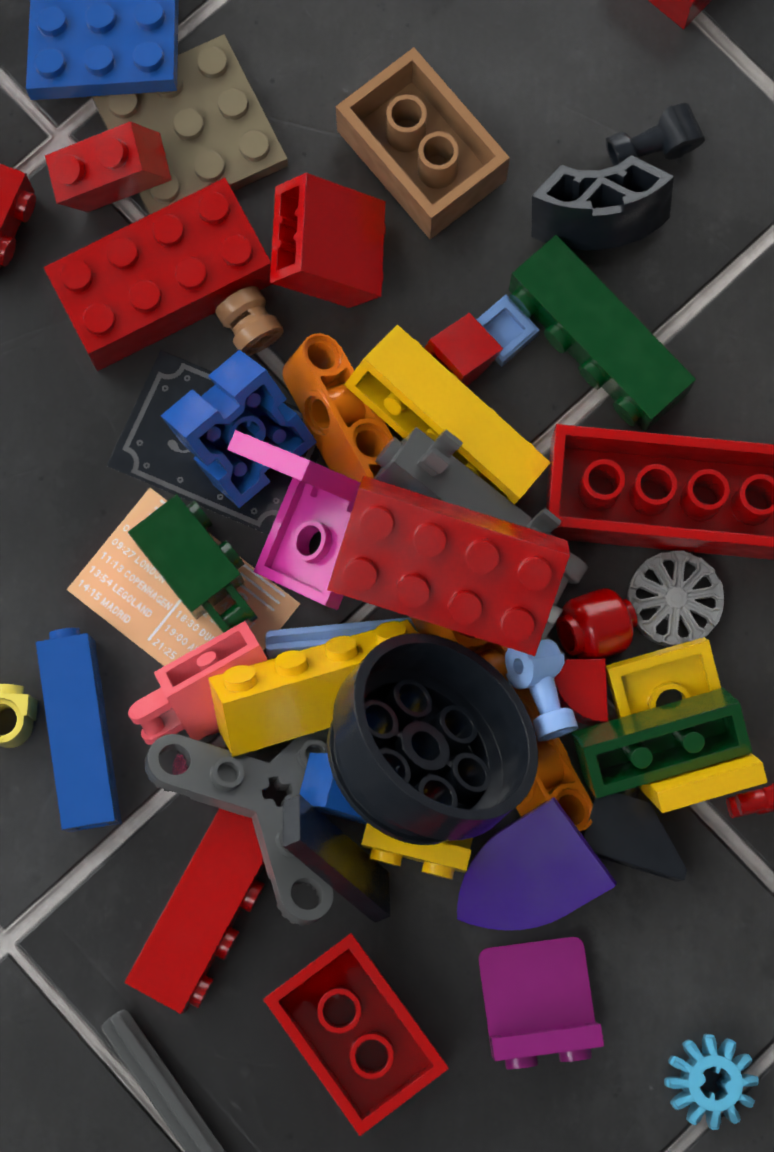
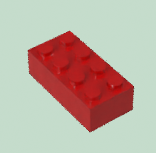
M226 178L43 267L97 371L215 313L217 307L226 298L241 289L256 286L259 290H262L272 285L270 283L271 261Z
M363 476L327 590L535 656L570 557L569 545L567 540Z

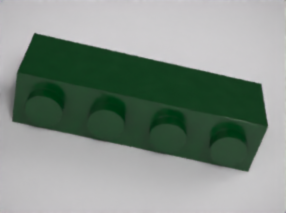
M557 235L551 238L511 274L509 284L510 299L528 318L533 315L545 327L544 335L560 353L567 351L580 364L578 370L589 385L597 390L602 387L615 401L613 403L615 411L627 424L631 426L637 424L646 432L691 390L696 381L695 377Z

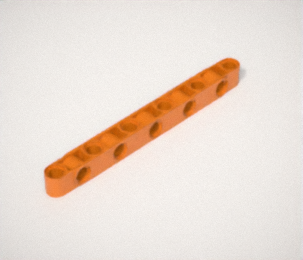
M322 333L312 334L303 341L285 363L282 372L284 382L302 414L306 427L317 441L315 444L328 468L358 482L362 481L363 476L374 479L381 469V466L375 460L393 436L385 421L344 385L354 372V369L342 347L329 335ZM410 617L419 634L436 635L469 648L489 662L508 681L505 675L508 673L505 664L507 647ZM513 687L524 704L533 725V720L540 716V713L529 688L520 690ZM559 737L547 741L537 740L538 767L536 777L528 795L516 807L517 811L522 817L555 797L580 832L586 830L592 823L591 819L589 821L593 804L571 764L565 747Z

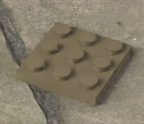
M225 34L178 55L177 91L92 96L107 130L131 121L160 132L172 180L138 193L149 215L223 178H226L232 191H235L288 167V159Z

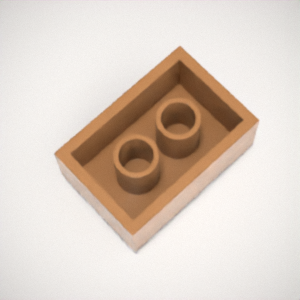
M415 47L336 106L337 131L429 239L436 236L507 180L510 157Z

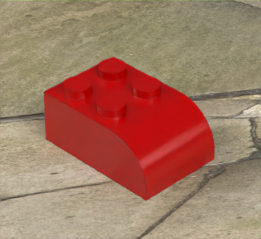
M352 933L263 998L266 1005L359 1136L449 1069L447 1063Z

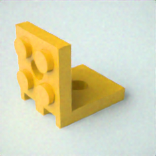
M705 637L606 665V675L618 718L655 708L659 695L669 689L678 690L683 700L721 688L710 642ZM750 753L638 787L662 813L768 782L763 762Z

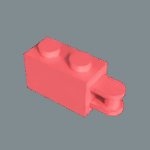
M246 621L154 672L161 688L136 701L128 711V716L132 722L142 726L141 737L146 744L152 745L158 738L168 734H177L184 729L190 738L198 741L219 732L208 677L222 674L234 666H249L268 660Z

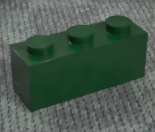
M724 688L571 732L584 781L596 799L752 753L740 702Z

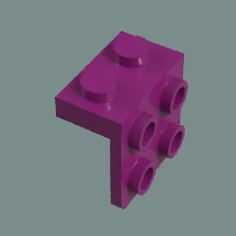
M566 937L485 948L479 953L478 962L490 1050L494 1061L505 1060V1067L508 1070L528 1068L538 1065V1055L559 1053L560 1062H572L591 1059V1048L604 1047L601 1024L595 1022L585 948L581 939Z

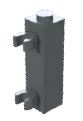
M416 427L401 442L393 437L375 460L381 466V469L374 479L549 535H552L551 532L562 522L546 508L542 509L532 519L456 459L452 454L461 447L463 442L447 429L434 441Z

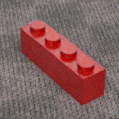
M219 808L124 982L179 1014L187 1012L190 1004L196 1008L201 1006L214 979L206 976L216 956L223 960L226 959L240 933L232 928L242 909L251 912L265 887V884L258 880L265 864L252 818Z

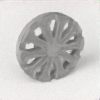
M685 551L661 552L647 559L636 570L628 586L627 600L631 602L636 611V628L638 631L656 644L671 647L706 637L712 632L720 621L723 612L724 590L721 580L715 573V569L701 557L699 558ZM672 561L674 563L673 579L668 574L663 562ZM689 563L695 566L696 570L684 581L685 564ZM648 569L654 571L661 585L645 577ZM702 577H707L711 583L710 587L692 589ZM641 588L654 594V597L639 599L636 597V591ZM713 598L715 606L710 608L696 600ZM655 608L657 612L649 620L642 619L640 615L641 610ZM692 613L707 620L704 628L698 626ZM663 619L668 620L667 634L665 635L656 633V626ZM680 620H682L689 632L688 637L681 638L678 635Z

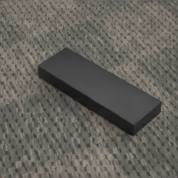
M300 794L285 800L283 805V847L373 922L376 923L391 917L389 872L375 860L369 859L370 856Z

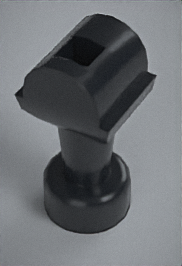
M680 103L674 106L671 105L664 110L658 125L633 138H630L625 132H619L607 137L606 148L612 165L616 166L631 155L638 158L659 151H663L666 159H676L698 148L704 143L705 138L688 103Z

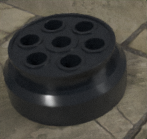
M419 633L403 634L389 638L374 647L346 677L337 693L333 709V720L330 724L327 739L330 768L337 786L351 807L366 822L383 834L415 845H435L451 840L473 838L494 827L524 800L533 786L538 767V747L535 731L524 704L510 683L497 669L480 655L457 642L436 635Z

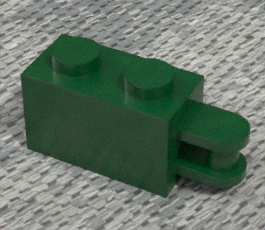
M176 494L129 530L128 534L196 620L207 612L223 633L248 619L253 623L258 617L236 590L244 583L242 575L238 571L244 565V562L226 540L217 545L206 530L213 524L195 501L186 506L178 494ZM229 595L235 604L219 615L214 606Z

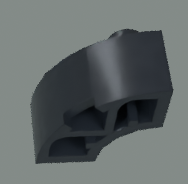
M632 155L620 164L602 170H577L560 165L532 195L531 237L547 243L557 235L570 249L575 250L609 249L644 239L670 218L674 176Z

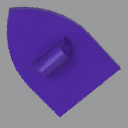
M553 797L501 829L480 848L472 859L460 887L457 903V920L495 930L506 931L536 928L568 915L614 888L617 882L556 798Z

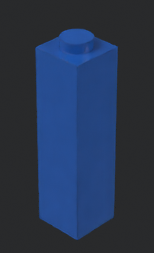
M63 628L49 632V640L36 642L62 830L76 832L122 824L95 640L88 633L81 634L80 628Z

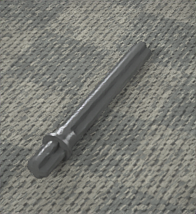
M124 1009L108 1018L101 1026L102 1032L184 1151L225 1152L130 1013Z

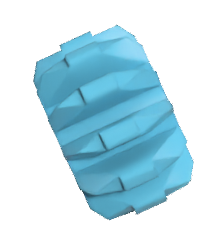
M712 1034L703 1035L702 1053L693 1041L685 1040L682 1045L689 1059L685 1062L683 1059L671 1055L668 1060L671 1066L682 1071L680 1077H666L664 1085L668 1088H682L683 1090L672 1098L670 1104L676 1110L690 1105L686 1120L693 1125L700 1122L703 1115L706 1114L708 1127L712 1130H718L721 1124V1111H723L725 1117L731 1123L737 1124L741 1118L734 1104L739 1102L746 1107L752 1108L755 1103L752 1097L742 1093L743 1086L754 1087L759 1084L757 1076L741 1074V1071L752 1063L751 1056L744 1053L732 1059L736 1050V1042L728 1038L721 1043L717 1051V1042ZM706 1069L717 1074L721 1071L722 1077L716 1081L719 1088L716 1094L706 1089H703L702 1092L700 1086L706 1082L703 1074Z

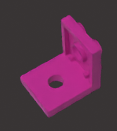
M235 430L227 450L293 477L253 572L324 606L338 610L343 595L328 591L327 588L361 482ZM320 531V546L315 553L310 554V540L315 533Z

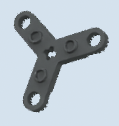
M329 728L295 738L269 763L243 754L232 757L230 750L178 734H168L158 738L151 745L145 758L144 769L148 774L150 782H153L157 788H163L164 791L182 794L190 797L191 800L252 818L269 880L271 879L275 893L276 906L282 912L281 916L290 920V923H296L299 926L312 925L319 921L332 905L333 888L283 847V805L285 800L299 795L309 754L327 753ZM164 751H178V754H182L183 759L186 760V771L179 775L165 772L159 764V755L163 754ZM269 784H274L277 791H286L287 793L280 807H276L273 799H264L263 794L269 788ZM298 883H307V886H313L312 889H316V895L318 896L316 908L306 910L298 907L291 897L292 886Z

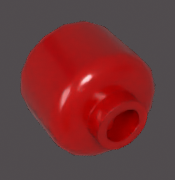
M609 588L598 589L568 600L562 608L561 616L557 619V634L563 648L571 656L576 655L579 659H604L625 651L633 641V628L637 626V615L631 602L627 599H622L618 593Z

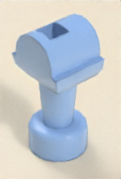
M550 639L540 641L535 656L510 648L507 649L505 654V664L508 672L505 675L509 683L514 688L520 690L529 688L540 713V716L533 720V728L538 741L555 739L578 729L573 710L561 708L554 677L561 671L565 663L564 654H561L557 644Z

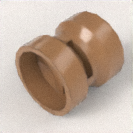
M256 286L246 287L230 295L215 311L223 327L232 330L234 334L233 343L237 350L240 349L248 356L269 347L284 332L277 317L269 315L266 311V299Z

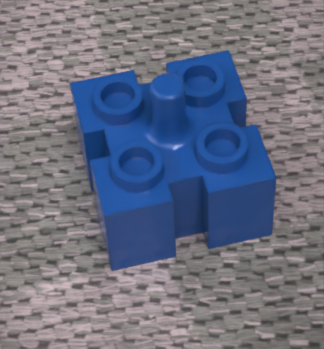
M239 349L208 375L214 383L212 388L202 396L193 389L190 390L161 415L179 441L195 455L193 459L212 484L238 508L242 507L270 483V480L264 474L270 468L227 450L235 430L298 456L303 455L317 443L299 415L283 403L287 398L268 371Z

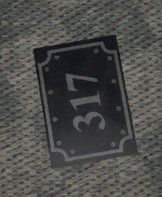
M160 350L107 463V467L173 495L178 494L180 498L187 501H195L201 507L269 535L293 477L272 468L268 469L264 474L270 480V483L240 508L219 491L193 459L195 455L179 441L161 417L165 411L190 390L193 389L202 396L212 388L214 383L208 376L212 371ZM283 402L294 412H296L305 424L299 408L286 402ZM314 444L300 457L316 463L320 456V451L316 444Z

